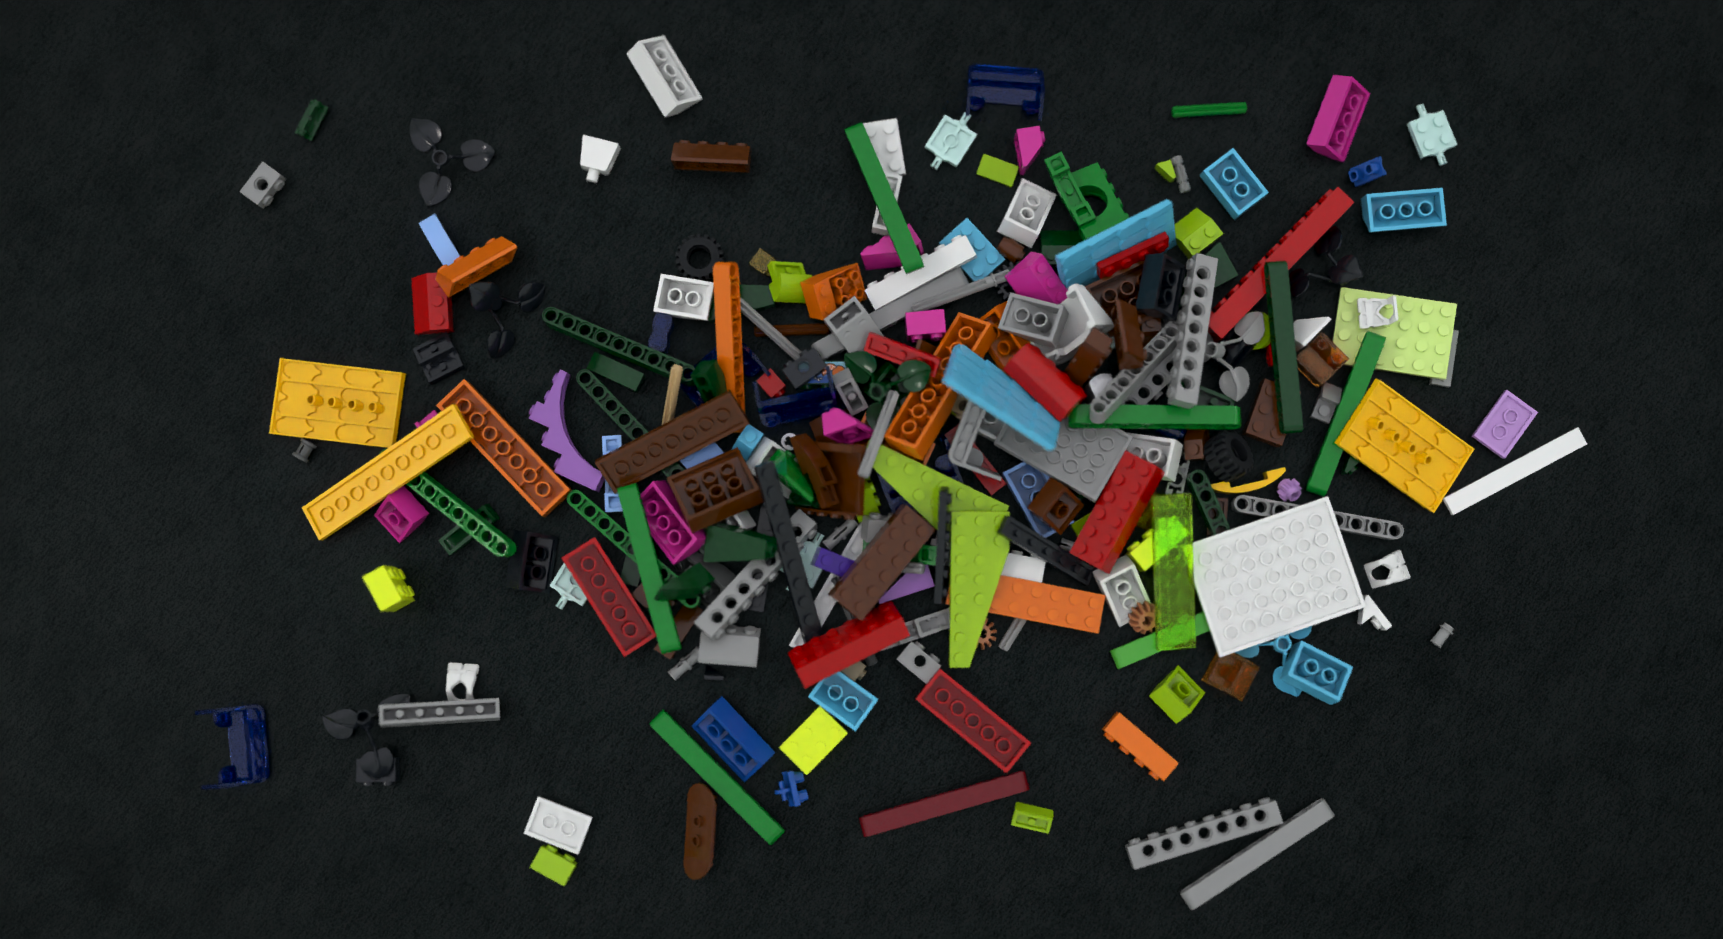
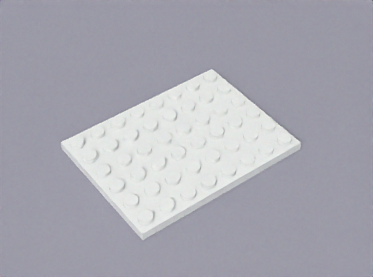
M1328 496L1181 546L1218 657L1229 655L1366 607Z

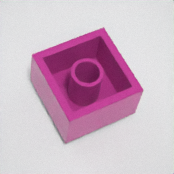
M944 309L905 313L907 341H911L912 344L917 343L918 339H930V342L941 341V338L946 334Z

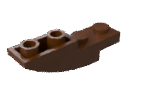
M806 433L791 437L790 441L802 474L808 473L821 509L840 503L833 485L838 483L819 446Z

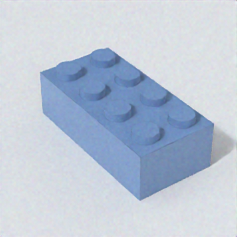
M1025 462L1003 472L1001 475L1030 528L1045 538L1054 534L1055 531L1027 509L1050 477Z

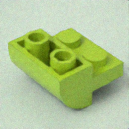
M770 261L767 267L772 282L768 286L773 301L806 303L800 282L812 277V275H806L803 264Z

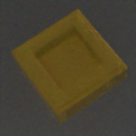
M759 248L749 262V265L765 275L768 271V263L775 261V258Z

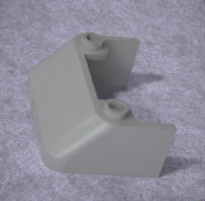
M968 399L948 451V457L953 464L1001 481L1002 477L999 473L981 467L984 459L983 454L980 450L972 447L987 410Z

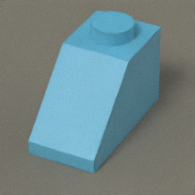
M749 424L737 438L732 449L738 447L745 462H747L765 435Z

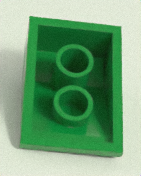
M778 449L768 461H774L779 481L790 491L812 502L813 487L808 473L802 474L799 463L794 460L795 456L790 451L786 450L784 452Z

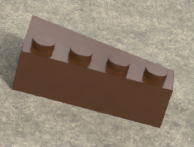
M1094 327L1064 370L1070 377V380L1080 387L1085 382H1089L1113 348L1110 345L1113 339Z

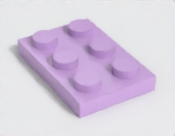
M1504 390L1472 437L1504 459L1538 412L1508 390Z

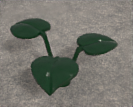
M865 351L844 354L845 366L849 368L856 382L864 384L871 377L869 394L878 402L868 407L866 419L873 430L885 402L882 398L888 394V388L903 382L905 389L911 392H918L927 385L931 373V367L925 362L907 360L898 367L900 379L888 385L884 382L875 383V376L872 373L877 369V362L872 354ZM896 407L894 408L886 431L888 430L889 426L891 425L892 421L898 413Z

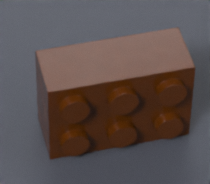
M1263 379L1260 381L1241 435L1278 448L1283 445L1286 434H1281L1279 429L1275 382Z

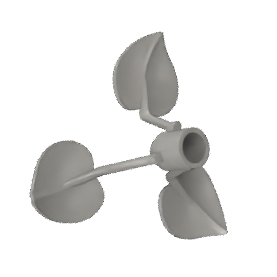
M1250 312L1235 325V333L1240 336L1237 339L1216 343L1213 342L1210 333H1207L1203 363L1207 362L1211 357L1216 358L1217 361L1229 368L1230 371H1225L1221 375L1219 386L1221 391L1234 401H1239L1244 397L1248 390L1250 379L1245 368L1238 366L1233 369L1230 364L1222 359L1225 354L1224 346L1240 342L1242 339L1249 345L1258 343L1263 338L1265 332L1264 317L1261 312ZM1186 345L1187 350L1191 352L1190 347Z

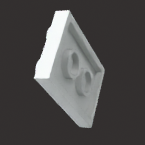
M897 118L863 123L883 171L901 176L906 175Z
M538 796L524 834L579 854L593 817Z

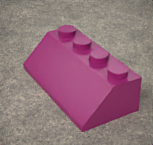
M1332 76L1306 143L1316 153L1339 162L1345 161L1370 93L1352 76Z
M666 480L652 481L640 494L649 529L653 539L672 564L676 565L697 552L705 544L706 532L701 529L691 533L670 485Z

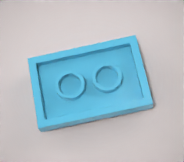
M968 218L939 242V245L944 244L946 246L952 242V238L958 235H966L977 258L961 266V269L973 282L987 277L1005 261V258L999 254L996 248Z

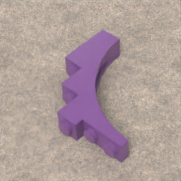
M559 370V373H556L552 379L553 385L551 390H548L545 394V403L542 404L537 401L535 405L533 404L529 411V419L549 428L548 431L544 432L541 441L542 446L561 454V457L557 458L554 464V472L600 492L605 478L599 470L581 456L568 434L564 415V400L571 375L563 370Z

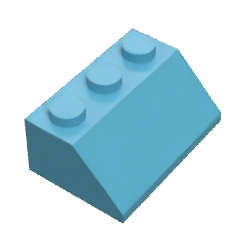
M841 671L819 681L808 696L854 731L858 729L878 701L877 697Z

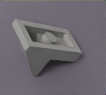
M1324 381L1310 417L1329 424L1335 407L1340 404L1342 388Z

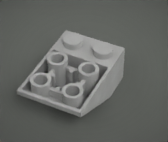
M855 296L824 319L826 326L847 353L864 351L870 332L884 336Z

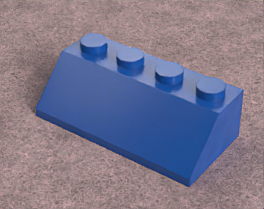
M723 697L719 698L691 726L743 782L749 779L775 754L772 748Z

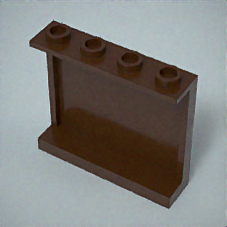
M814 441L824 453L836 476L838 483L833 485L840 503L824 509L798 506L795 507V510L801 509L805 514H814L816 512L817 516H828L830 514L832 518H841L843 515L844 519L855 520V516H863L865 478L860 477L858 471L867 445Z

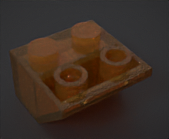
M1323 332L1318 334L1296 355L1298 369L1317 388L1322 386L1349 360Z

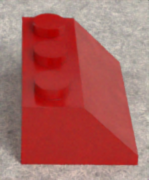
M437 272L411 278L415 335L454 332L452 298L447 297L435 280Z

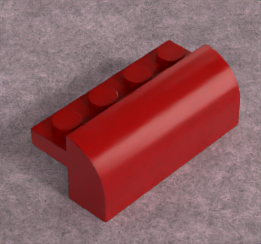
M1029 343L1024 345L1003 368L1009 376L1059 422L1068 417L1073 409L1088 396L1084 393L1082 387L1070 380L1068 374L1060 371L1052 360L1047 359L1038 347Z

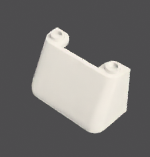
M1077 283L1068 287L1066 292L1068 298L1059 304L1064 306L1069 314L1057 349L1029 341L1030 344L1038 347L1042 354L1056 365H1061L1071 360L1094 327L1104 334L1114 328V324L1108 314L1083 285H1078Z

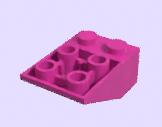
M907 224L921 256L924 254L922 242L911 225ZM888 235L882 237L875 245L867 246L860 253L866 270L902 266L892 240Z

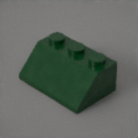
M1079 230L1040 231V254L1044 255L1053 269H1057L1055 255L1083 242L1079 235Z

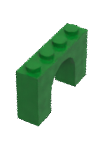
M1098 162L1071 173L1083 196H1097L1107 205L1104 212L1097 216L1096 219L1079 226V235L1082 241L1130 218L1127 212H1123L1122 202L1119 197L1116 198L1114 186L1112 183H1108L1106 171L1104 168H1100Z

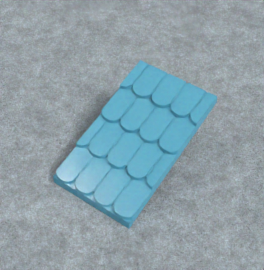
M1166 199L1055 255L1059 279L1068 290V287L1076 283L1087 286L1100 280L1097 275L1098 262L1163 232H1166L1169 236V247L1164 252L1176 246L1172 202Z
M957 344L953 347L942 380L943 383L1050 451L1056 447L1061 421L1059 422L1014 379L988 359L983 360L965 345Z

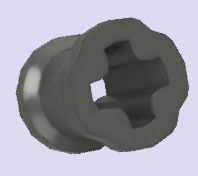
M301 438L299 447L292 455L307 463L309 461L307 458L317 446Z

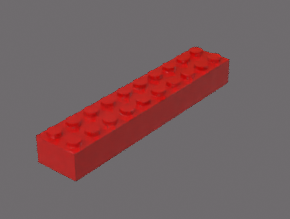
M1339 187L1334 190L1330 188L1305 213L1307 218L1303 216L1292 227L1294 231L1290 229L1279 240L1281 244L1277 243L1266 253L1268 258L1264 256L1253 267L1255 271L1250 270L1239 281L1242 284H1237L1226 294L1229 298L1226 299L1224 297L1213 308L1215 312H1210L1208 333L1212 336L1213 342L1217 343L1266 294L1265 262L1285 260L1289 270L1353 205L1354 201Z

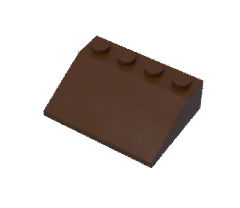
M1144 261L1134 263L1129 268L1121 269L1110 277H1104L1084 286L1110 318L1116 299L1136 307ZM1137 311V314L1141 315L1142 323L1155 318ZM1113 329L1107 332L1110 338L1114 336Z
M738 447L667 477V481L691 533L763 503L760 489Z

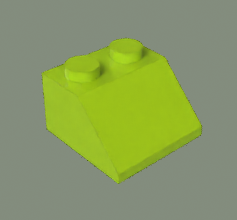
M1198 208L1177 222L1174 229L1176 244L1188 259L1196 253H1201L1224 234L1212 218Z
M1178 665L1155 687L1149 696L1177 724L1192 712L1205 692Z

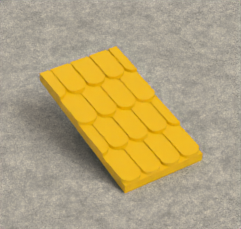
M280 358L269 434L389 448L397 441L406 374Z
M1378 379L1373 381L1361 403H1359L1350 417L1351 419L1334 442L1402 493L1435 513L1474 451L1473 447Z

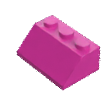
M1030 252L1004 276L1018 295L1058 305L1068 298L1066 295L1068 290L1043 254Z

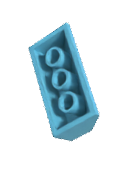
M1443 188L1366 194L1361 198L1362 215L1369 232L1447 225Z

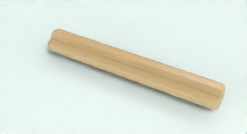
M674 364L670 371L662 425L673 420L675 416L683 370L682 366Z

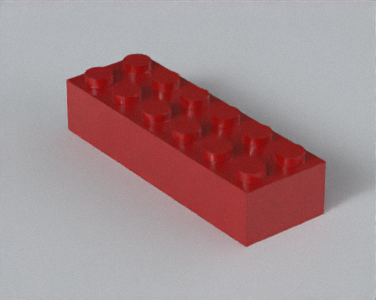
M1125 450L1069 553L1110 574L1165 471Z
M595 537L561 558L624 657L656 637L652 626Z
M889 601L869 611L862 621L856 618L848 620L843 625L830 629L827 633L814 637L809 642L796 646L787 653L804 687L807 688L910 636L897 608L892 601Z
M940 668L915 697L918 702L1005 773H1008L1031 744L1030 741Z

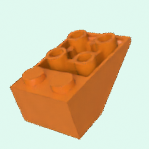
M858 263L820 273L800 282L810 318L824 320L854 296L859 302L867 299Z

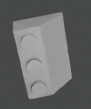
M729 624L725 628L726 632L720 639L716 638L714 641L701 631L698 663L757 667L761 628L754 626L737 627L736 625Z

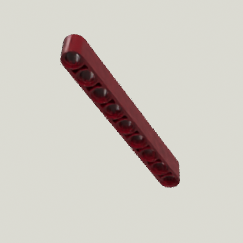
M1025 770L867 814L859 817L863 836L868 837L1030 790Z

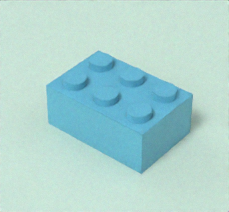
M1234 148L1200 174L1202 180L1234 220L1269 193Z
M1300 641L1293 644L1279 679L1332 705L1340 702L1353 667Z

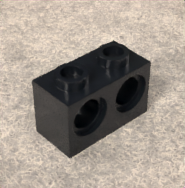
M1235 326L1224 336L1222 341L1225 342L1240 337L1235 333ZM1242 339L1236 345H1234L1235 343L1225 345V354H1228V356L1223 360L1235 369L1256 344H1246ZM1212 358L1223 369L1230 371L1229 368L1217 361L1216 358Z

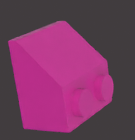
M1040 126L1016 130L1014 143L1020 175L1025 174L1040 153L1043 143H1045L1044 131H1040Z
M832 408L829 412L822 414L824 436L837 443L854 444L871 438L874 430L839 408Z
M402 486L392 494L387 495L374 516L401 543L423 523L429 512L405 486Z

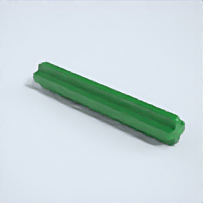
M1246 102L1174 106L1172 108V117L1246 113L1247 104Z

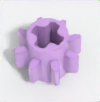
M1295 478L1292 480L1284 479L1279 483L1277 493L1284 502L1287 500L1293 502L1300 497V490L1302 488Z

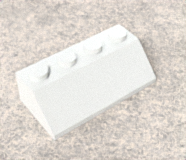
M664 35L640 40L628 51L627 56L664 117L679 114L703 99Z

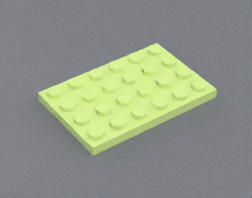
M1344 287L1340 288L1329 363L1353 366L1363 338L1368 330L1386 337L1374 370L1446 379L1457 304L1395 295L1398 321L1390 325L1360 329L1358 319L1360 314L1357 309V300L1359 298L1388 299L1393 295ZM1387 304L1383 306L1379 313L1383 317L1390 319L1393 315V305Z

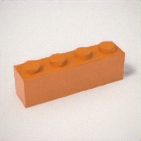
M1116 712L1102 728L1106 732L1104 736L1113 743L1115 740L1120 744L1119 749L1126 755L1132 754L1135 757L1133 761L1141 768L1146 766L1150 770L1148 774L1155 780L1160 778L1165 781L1179 764L1119 712Z

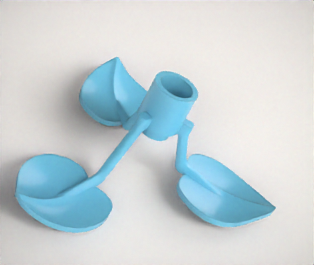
M1312 626L1289 634L1294 639H1303L1309 635ZM1289 634L1276 638L1274 642H1263L1235 652L1241 657L1252 658L1258 655L1259 646H1273L1275 651L1283 653V666L1277 667L1273 672L1275 686L1279 690L1295 697L1301 694L1302 690L1279 679L1286 663L1287 651L1291 648Z

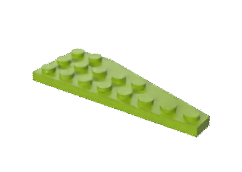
M880 445L872 468L936 530H938L939 491L941 486H948L949 493H952V504L948 505V512L1007 511L1009 508L1008 505ZM947 523V530L950 531V524Z
M950 511V668L970 667L1009 553V540L998 534L997 531L1004 516H1010V511Z

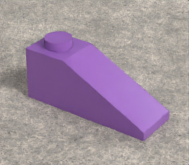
M925 565L923 574L905 573L878 600L879 604L934 587L928 565Z

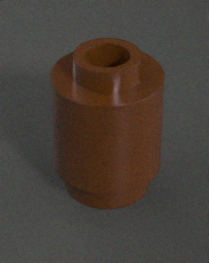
M1004 237L997 247V250L1000 251L999 254L1013 263L1016 261L1020 262L1026 254L1023 251L1025 247L1011 238Z

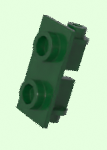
M311 99L295 133L312 141L329 107L315 99Z
M814 489L812 502L794 492L790 493L789 499L786 502V505H795L796 507L811 506L816 509L821 508Z

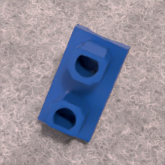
M1381 156L1355 166L1349 171L1350 180L1354 182L1355 187L1387 175L1382 165Z
M782 772L784 781L778 782L780 789L775 790V795L781 794L782 801L788 800L790 807L800 806L801 802L808 800L806 789L797 791L796 786L797 783L804 782L803 772Z

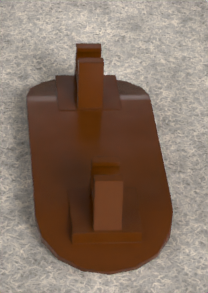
M701 783L693 784L687 795L683 866L687 876L693 880H699L707 874L710 867L713 866L717 807L715 799H717V796L713 795L710 789Z

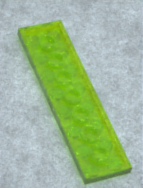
M1188 492L1151 495L1156 650L1196 648L1192 494Z

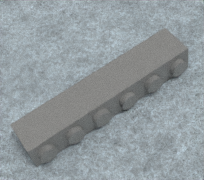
M499 698L379 705V724L381 728L500 720Z

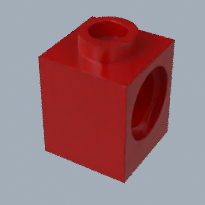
M771 368L756 380L757 384L772 400L775 397L779 399L786 392L784 390L786 385Z

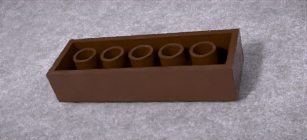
M901 504L828 595L856 619L862 621L934 533L935 529L909 506Z

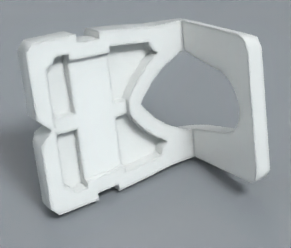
M1395 295L1388 299L1359 298L1357 300V309L1360 314L1358 316L1360 329L1390 325L1398 321ZM1387 304L1393 305V315L1390 319L1383 317L1379 313L1380 309Z
M1396 550L1380 560L1364 565L1372 588L1410 579L1407 566L1404 565L1405 561L1401 550ZM1383 565L1390 569L1387 579L1376 580L1372 576V570Z
M448 663L446 679L448 701L474 700L472 691L480 668L478 664ZM459 683L466 687L465 699L456 698L452 692V689Z

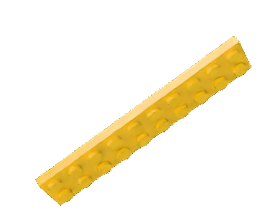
M450 405L303 506L302 509L317 538L323 541L385 499L387 495L392 494L473 439L474 436L457 405Z

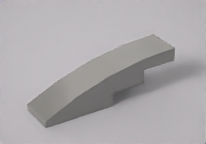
M949 608L905 622L910 636L880 651L948 629Z

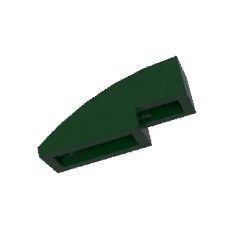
M594 352L586 368L636 393L645 378L643 373L597 352Z
M485 504L475 511L492 525L500 520V517L490 504ZM477 521L474 522V529L477 528ZM456 525L438 541L450 556L475 538Z

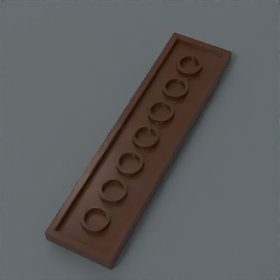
M728 390L596 459L595 464L615 494L618 492L617 488L637 483L749 425V420L731 390Z

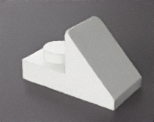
M1363 595L1366 607L1359 609L1357 624H1363L1369 618H1372L1371 623L1376 629H1389L1392 625L1369 595Z

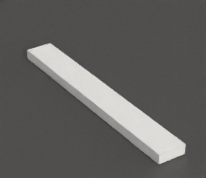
M1574 428L1444 497L1443 501L1450 514L1454 515L1587 445V442L1579 428Z
M862 522L859 523L841 556L855 561L862 553ZM830 573L814 601L821 627L836 603L828 595L834 587L831 579L837 577V575ZM800 627L789 644L792 648L804 644Z

